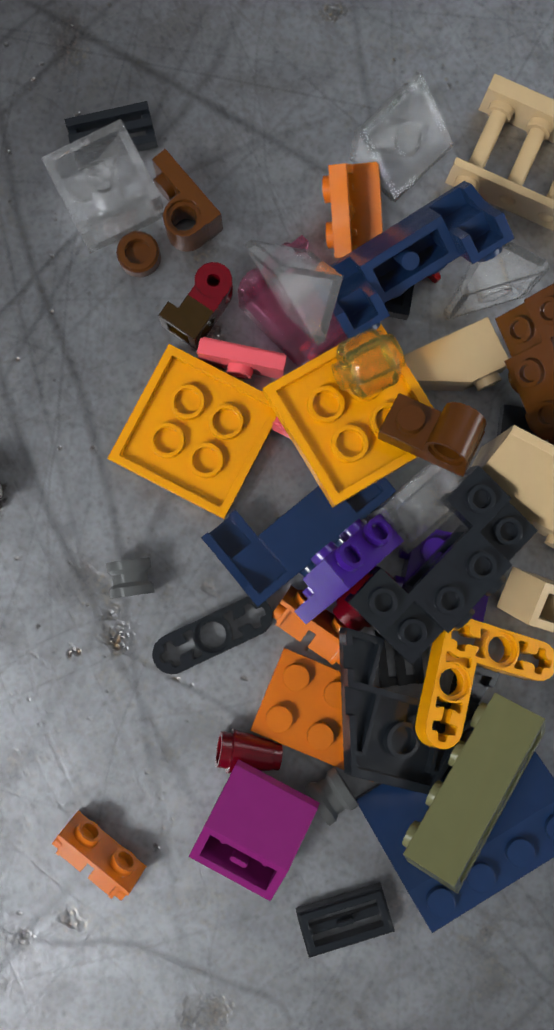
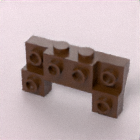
M553 283L524 299L523 304L495 318L511 355V358L504 361L509 371L508 380L512 389L521 398L526 410V422L537 437L545 441L548 440L552 445H554Z

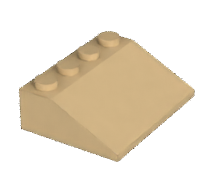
M513 425L483 445L472 466H480L512 498L509 502L538 530L537 533L547 537L544 543L554 549V445Z

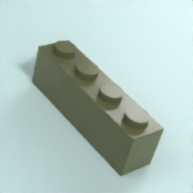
M495 692L488 704L481 702L477 707L470 723L474 730L466 743L460 740L453 749L448 761V765L452 766L444 782L437 780L434 783L425 802L426 805L430 806L421 823L417 820L413 821L402 841V845L406 847L403 855L408 863L457 894L545 734V718Z

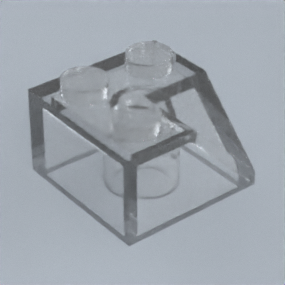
M121 119L41 158L90 254L122 239V237L130 232L138 231L163 218L164 206L161 195Z

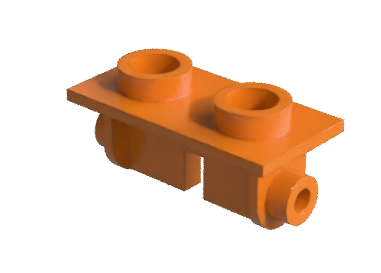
M291 585L281 602L272 612L273 619L277 621L275 625L299 642L310 630L316 635L309 643L308 648L330 664L334 665L335 662L340 664L339 631L341 627H348L326 609L308 624H305L294 611L307 598L302 593L304 590H297Z
M79 810L52 842V845L58 849L55 854L60 855L79 872L83 870L87 863L93 867L94 870L90 873L88 879L103 890L110 899L115 896L122 901L126 895L128 896L147 867L131 851L125 849L104 832L98 824L88 819Z

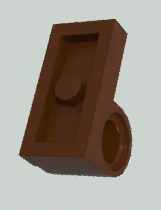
M164 149L152 159L156 173L153 181L160 193L170 201L165 206L163 212L167 236L172 246L184 252L194 251L223 230L222 216L183 168ZM183 219H191L196 222L193 228L182 231L175 227Z
M399 393L379 429L378 439L464 477L483 439L487 424L484 416L469 405L449 402L441 412Z

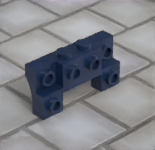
M463 181L310 279L342 331L351 340L356 336L364 337L373 333L379 328L381 321L390 316L384 305L385 302L399 297L408 288L427 276L438 273L448 263L460 256L472 264L491 260L503 250L502 246L515 239L504 213L486 202L472 184Z
M384 477L332 508L320 486H318L258 536L235 509L226 520L201 538L258 607L298 573L304 578L316 567L310 560L316 553L331 541L339 547L344 543L339 537L343 531L359 518L362 521L397 491Z

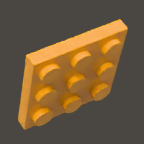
M382 324L377 330L367 336H356L351 340L348 339L263 387L262 391L332 508L418 458L378 439L379 429L399 393L433 408Z
M168 344L107 459L225 520L267 441L277 416L262 391Z

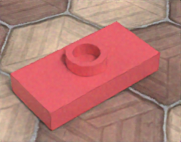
M207 337L200 338L197 350L200 360L212 366L226 368L227 374L237 378L251 379L252 375L255 374L279 379L285 373L287 360L285 353Z

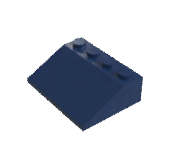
M470 727L463 731L460 740L466 743L474 728ZM534 752L458 894L408 863L403 855L406 847L402 845V841L408 828L415 820L421 823L430 807L425 804L427 794L379 783L356 797L362 813L432 933L554 858V777L536 752ZM449 765L448 769L446 770L444 776L441 779L442 782L445 781L452 766Z

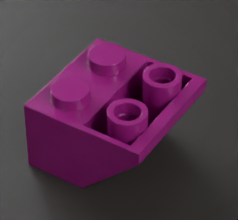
M238 759L188 857L271 901L293 863L320 802Z

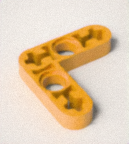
M470 619L467 624L458 630L453 628L449 633L443 631L432 643L415 721V731L419 740L429 747L438 749H449L460 741L476 666L522 680L545 681L554 674L553 648L544 641L474 619ZM452 631H458L460 636L466 638H476L474 644H457L455 639H451ZM494 637L499 638L504 646L503 657L498 662L492 660L488 652V645ZM519 654H533V657L539 660L538 667H535L530 662L518 660ZM447 669L452 670L457 678V686L449 695L445 694L440 687L441 674ZM436 701L451 703V708L445 709L444 707L436 706ZM434 721H440V723L445 725L444 733L432 730Z

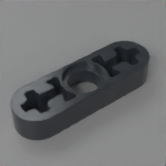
M246 597L161 637L155 643L152 651L154 664L160 671L166 674H178L266 632L270 627L273 618L271 607L266 601L257 607L250 597ZM252 603L255 609L262 607L266 615L260 618L261 626L254 628L251 623L244 624L237 628L243 636L234 639L232 626L223 615L232 611L233 620L246 613L244 606ZM217 622L224 627L226 639L222 645L209 647L203 643L200 634L202 627L206 623ZM192 630L194 644L203 655L195 658L194 650L191 649L180 656V665L175 666L172 660L165 662L162 658V654L167 651L165 643L171 641L175 647L185 644L189 639L184 633Z

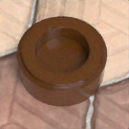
M142 231L130 232L122 237L118 243L117 258L122 269L127 274L141 278L149 276L156 271L160 264L161 253L156 240L150 234Z

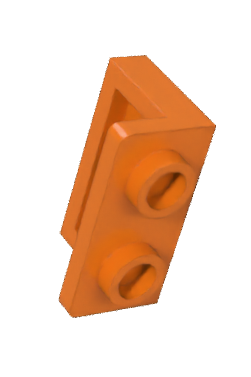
M378 162L328 165L329 175L322 178L324 202L331 203L332 221L326 222V243L328 249L334 248L335 258L346 256L383 232L381 179Z

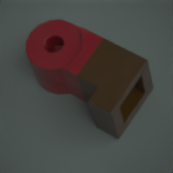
M209 262L202 265L196 272L194 287L181 305L176 307L168 301L158 316L162 328L197 350L200 338L208 335L233 297L230 270L218 262Z

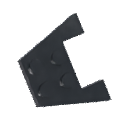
M341 627L339 631L344 773L352 777L428 795L437 780H441L448 769V761L455 746L449 749H438L423 744L415 731V721L420 699L373 686L384 638ZM476 666L463 731L469 720H472L487 688L495 686L499 678V672ZM455 674L453 676L449 694H451L457 686V678ZM447 702L446 706L436 704V706L444 707L445 709H450L451 703ZM434 721L432 730L444 733L445 725L440 723V721Z

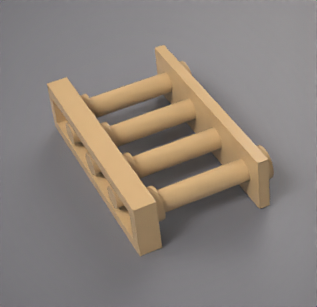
M494 74L478 109L488 114L489 118L469 162L456 157L445 183L454 188L461 182L466 181L474 186L485 201L554 231V180L547 196L523 187L543 140L554 143V99ZM504 123H509L527 133V137L508 179L484 169Z

